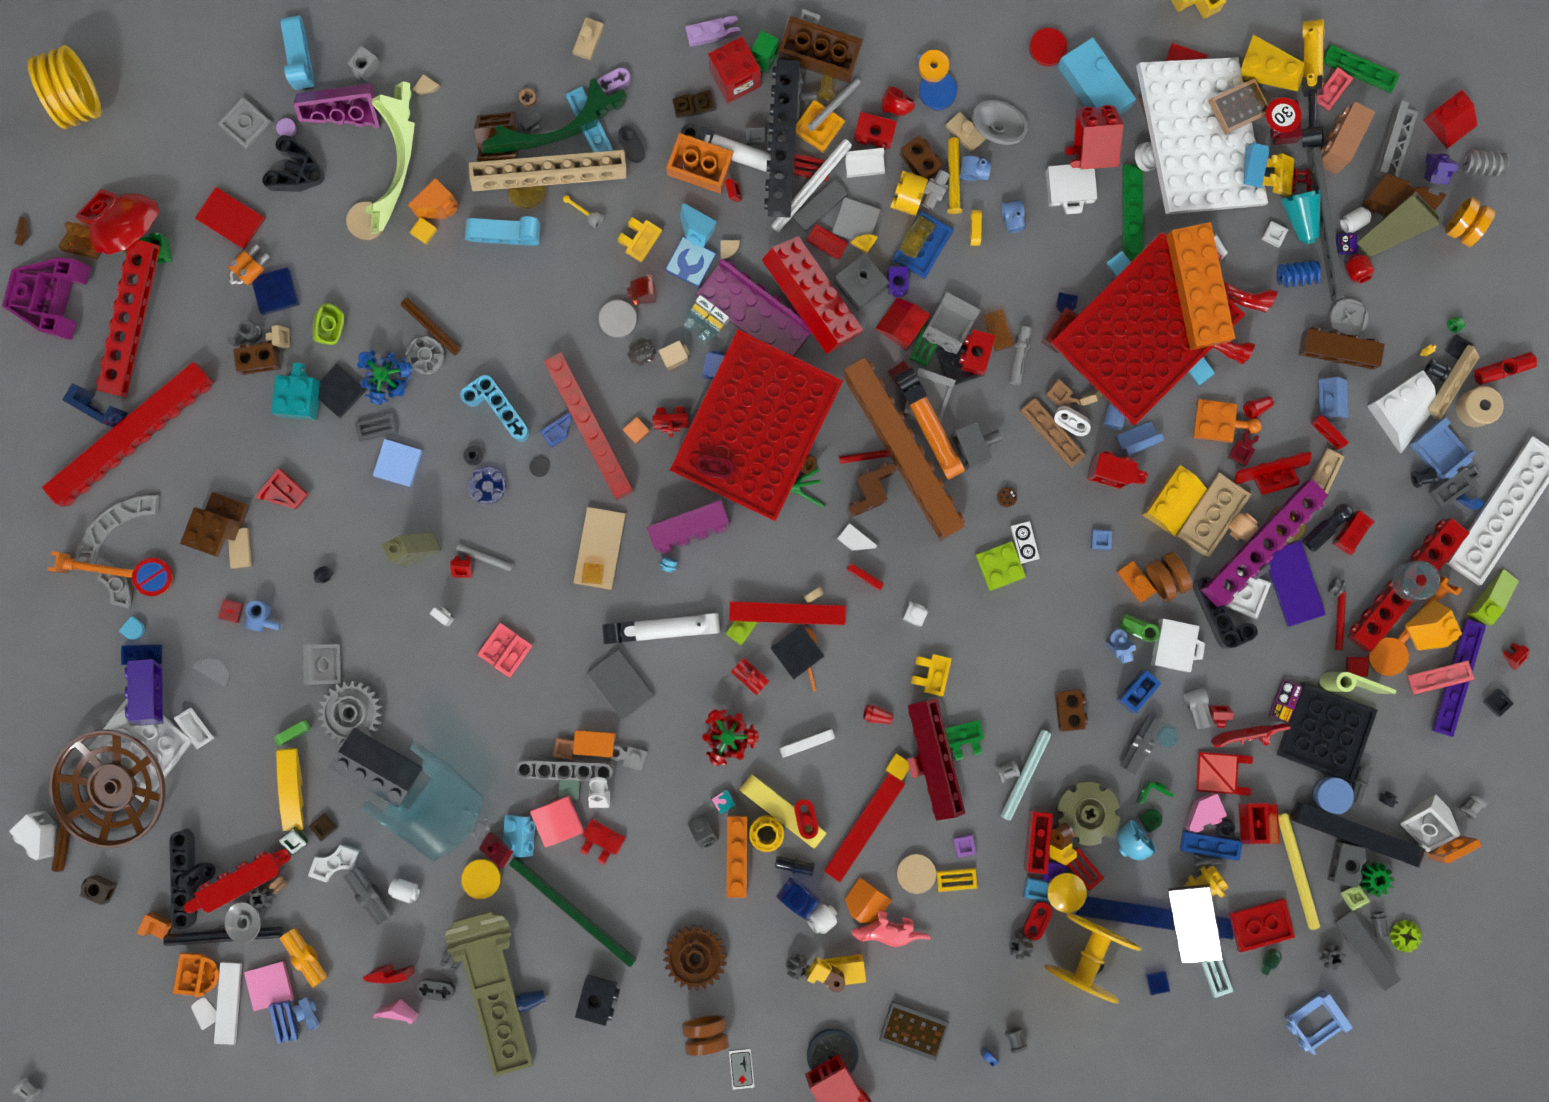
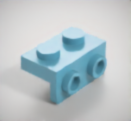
M505 815L503 842L514 851L511 856H533L536 825L532 816Z

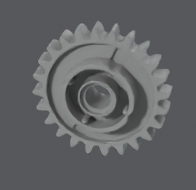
M352 681L349 686L348 682H343V687L340 684H336V690L330 688V695H323L326 701L320 702L324 708L318 710V712L323 713V716L319 717L318 720H324L321 727H327L325 734L332 733L331 739L338 737V743L346 740L354 728L372 737L371 730H378L375 724L382 723L378 720V717L383 716V714L379 713L378 710L383 708V706L377 705L381 699L374 698L376 692L370 693V686L363 688L364 683H359L357 686L356 681ZM350 707L354 710L352 718H349L347 715V710Z

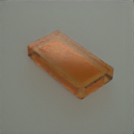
M1003 309L984 314L983 317L988 333L996 335L993 344L994 351L997 352L1013 347L1014 343Z

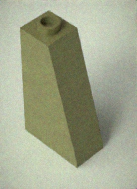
M1415 191L1361 237L1357 242L1358 248L1362 253L1368 254L1371 257L1438 226L1443 218Z
M434 533L399 535L381 544L389 562L408 567L441 551Z

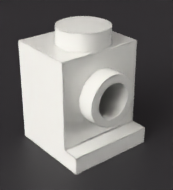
M909 602L902 620L921 627L928 609H925L920 604Z

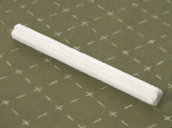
M844 139L794 197L791 204V217L843 158L846 152L849 151L852 144L848 140ZM777 217L771 226L775 231L780 232L791 218Z

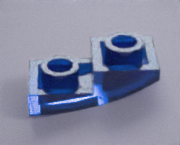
M162 645L121 646V665H127V661L149 659L162 664Z

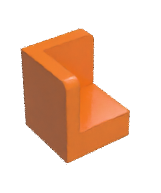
M150 912L145 914L137 934L142 936L152 934L163 940L164 936L169 934L172 922L162 915Z

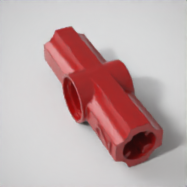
M1528 352L1474 370V378L1481 386L1536 368L1538 361L1536 355ZM1504 365L1507 367V372L1503 368Z

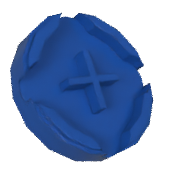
M948 74L938 82H929L923 79L919 88V96L922 103L935 111L950 107L957 94V85Z

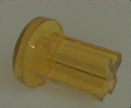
M828 75L821 77V90L818 91V98L822 100L834 98L835 93L832 91L833 77H828Z

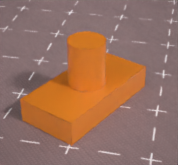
M1134 561L1129 562L1116 572L1139 603H1142L1157 592Z

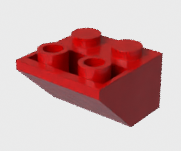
M1238 804L1241 844H1280L1277 804Z

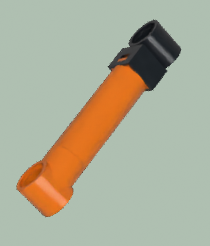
M910 367L895 375L894 377L937 458L946 479L949 480L965 472L914 369Z

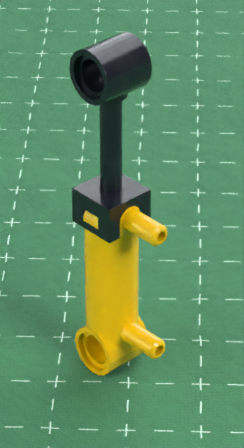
M1324 19L1303 21V62L1305 64L1302 92L1304 97H1309V127L1302 128L1303 148L1323 146L1324 143L1323 126H1317V95H1324Z

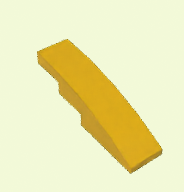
M297 748L277 749V782L283 831H290L294 827L298 830H303L305 827L302 812L304 802L301 790L303 780Z

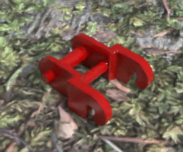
M1294 168L1292 193L1296 191V188H1294L1296 182H1305L1307 192L1312 191V188H1310L1312 186V179L1309 178L1311 173L1309 168H1306L1305 171H1297V168ZM1298 175H1305V179H1298Z

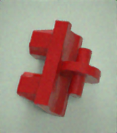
M683 406L675 407L674 414H667L666 408L659 407L656 408L655 415H652L654 430L661 429V433L669 432V438H673V432H681V428H689L688 415L685 413Z
M744 657L731 671L756 696L769 682Z

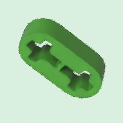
M306 719L276 735L273 739L278 747L309 731L311 726Z

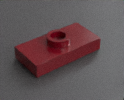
M488 832L479 847L492 862L502 869L514 852L492 832Z

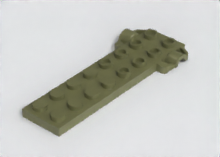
M491 910L453 921V926L446 930L444 937L448 944V952L453 957V960L455 962L463 961L494 1077L533 1066L531 1051L504 954V949L510 946L511 928L508 919L503 914H495Z

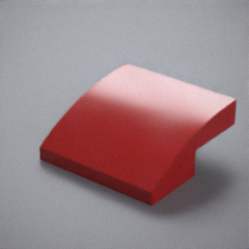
M391 963L372 969L363 976V980L378 984L406 981L415 973L414 966L411 965L394 971Z

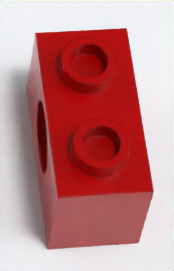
M860 112L854 140L862 145L871 144L875 145L876 148L891 149L897 121ZM878 130L880 134L872 135L870 131Z
M975 329L972 330L971 334H967L964 345L967 346L966 352H962L959 363L962 364L961 370L983 376L987 369L996 335ZM973 348H978L981 352V355L974 356L971 350Z

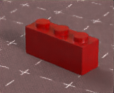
M1029 810L1024 870L1027 872L1048 873L1053 814L1050 812Z

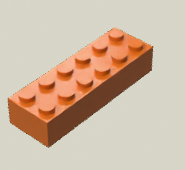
M1211 222L1170 231L1166 237L1190 350L1227 343L1236 339Z

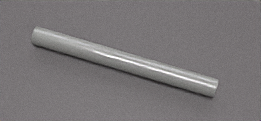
M857 78L853 80L808 124V129L810 131L816 129L861 84L860 80Z

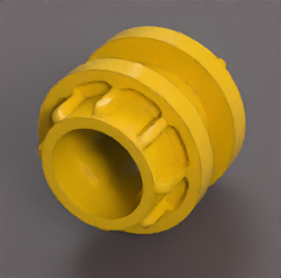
M763 815L756 818L750 827V841L756 849L762 852L776 850L784 839L782 823L771 815ZM771 826L776 832L775 837L769 841L762 840L758 835L760 828Z
M1205 866L1201 867L1200 871L1202 874L1196 879L1192 874L1187 877L1189 881L1185 886L1210 884L1212 897L1216 894L1220 898L1225 896L1223 891L1228 888V884L1214 866H1210L1207 869Z

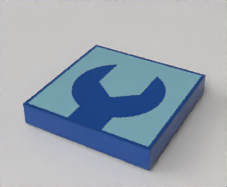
M682 236L665 271L700 288L717 253L705 247L701 248L698 245H694Z

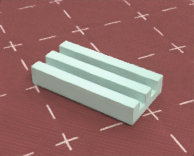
M1217 960L1227 988L1225 990L1214 961L1201 962L1214 998L1234 992L1222 960ZM1207 962H1209V964H1210V966H1211V969H1212L1214 978H1215V980H1216V983H1217L1219 992H1217V990H1216V987H1215V984H1214V982H1213L1211 973H1210V971H1209Z

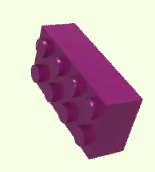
M719 500L648 526L647 530L655 551L665 554L672 551V547L676 545L684 547L691 544L690 540L697 538L700 541L708 538L709 533L716 531V534L727 531V527L730 524L722 502Z

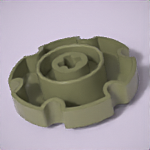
M1091 781L1075 783V789L1073 791L1066 789L1057 802L1056 810L1061 811V816L1057 818V823L1059 826L1062 823H1068L1073 828L1074 837L1077 836V843L1087 846L1101 844L1102 837L1104 835L1109 838L1112 837L1119 826L1120 817L1115 814V811L1120 808L1119 802L1108 788L1100 790L1099 783ZM1086 810H1088V811L1090 810V812L1092 813V815H1091V816H1087V815L1085 814V811H1086Z

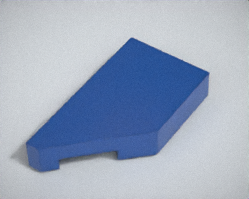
M570 412L540 431L551 448L568 437L572 419Z

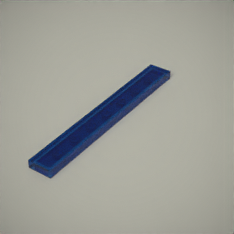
M1087 896L1083 906L1075 911V914L1078 916L1176 931L1172 909ZM1215 916L1219 938L1233 940L1234 933L1230 918Z

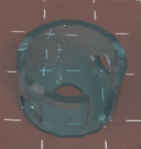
M1407 562L1400 565L1394 572L1392 578L1393 588L1402 599L1408 601L1426 600L1434 596L1438 591L1440 575L1437 569L1428 562ZM1420 574L1426 577V584L1423 586H1419L1415 580Z

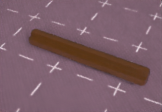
M405 298L401 302V306L453 355H457L461 351V347L410 299Z

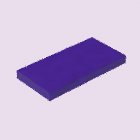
M1301 541L1286 545L1280 551L1276 550L1272 554L1274 558L1269 562L1271 569L1268 572L1287 627L1326 615Z

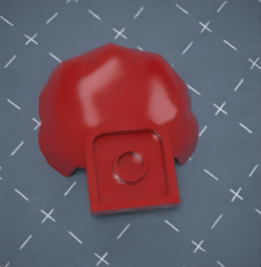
M100 189L75 217L80 222L89 225L90 241L95 252H103L110 255L127 249L136 240L141 238L158 216L159 208L158 202L142 194L123 193L116 195L115 193Z

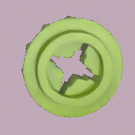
M1401 920L1393 925L1390 931V940L1399 951L1412 953L1413 950L1419 949V944L1423 942L1421 939L1423 933L1414 922ZM1409 931V935L1413 939H1407L1405 942V938L1400 934H1407Z

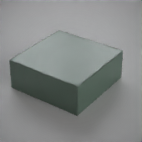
M560 780L559 799L570 795L571 800H579L580 781Z

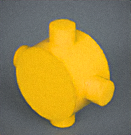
M1430 344L1421 350L1420 355L1426 357L1436 351V345L1432 346Z

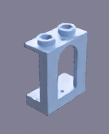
M1323 990L1284 1017L1288 1022L1286 1026L1293 1035L1296 1034L1299 1038V1046L1304 1052L1308 1051L1313 1055L1316 1054L1313 1049L1340 1030L1347 1033L1353 1028L1331 995ZM1323 1004L1333 1020L1314 1034L1304 1036L1297 1026L1298 1022Z

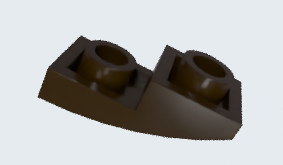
M710 90L695 95L689 93L672 99L677 118L695 116L716 110Z

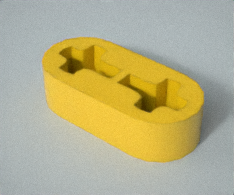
M971 210L970 246H980L982 210Z

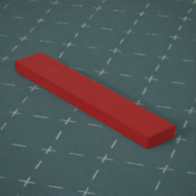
M729 601L728 621L845 625L846 606Z
M891 773L887 774L824 869L826 874L838 882L842 881L905 786L904 782Z

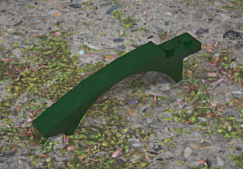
M593 78L590 80L586 104L579 115L568 125L545 134H524L498 125L495 127L497 133L482 142L481 151L483 154L502 153L536 148L568 139L596 127L598 119L605 117L610 111L621 109L625 105L627 94L622 89L607 97L597 80Z

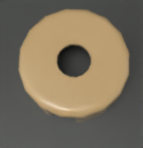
M1487 386L1476 387L1463 393L1456 404V412L1460 421L1473 428L1482 427L1498 420L1504 408L1501 395L1494 388ZM1481 400L1489 401L1490 408L1488 410L1481 409Z

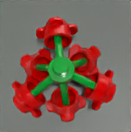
M714 709L708 714L709 718L705 720V723H711V726L702 735V740L706 741L712 749L711 752H706V756L710 758L711 764L726 766V757L742 760L748 745L754 748L755 742L759 741L758 731L754 729L753 724L750 725V729H746L747 724L744 723L741 713L725 717V709L721 711ZM724 721L727 722L728 730L722 724ZM741 730L744 731L743 735H734V733H738ZM735 739H743L744 742H740ZM723 742L720 749H717V745ZM728 745V746H727V750H728V751H727L726 753L723 752L725 746Z

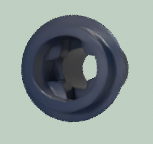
M543 990L520 993L519 996L515 997L519 1012H527L546 1002Z

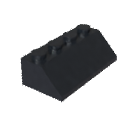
M356 728L351 731L329 766L333 771L398 808L423 769L422 766Z

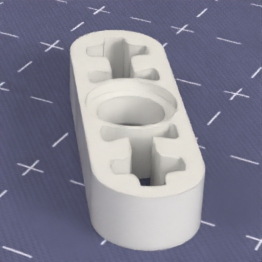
M829 729L783 746L779 750L782 758L833 740L836 737L833 729Z

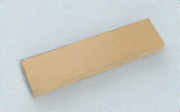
M1467 345L1429 406L1428 410L1434 419L1440 420L1479 359L1474 346Z

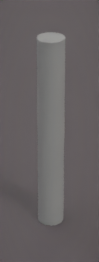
M458 544L456 548L457 552L509 572L513 568V564L464 545Z

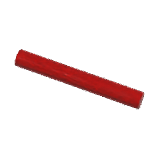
M1342 592L1338 596L1335 650L1343 651L1346 592Z

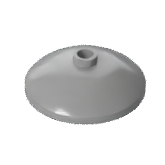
M998 100L983 101L976 106L973 112L972 119L978 132L987 140L996 144L1012 145L1019 143L1028 132V123L1024 115L1008 103Z

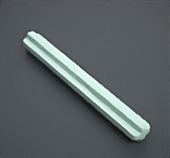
M1041 730L1001 813L1002 818L1009 821L1012 819L1051 737L1050 732Z

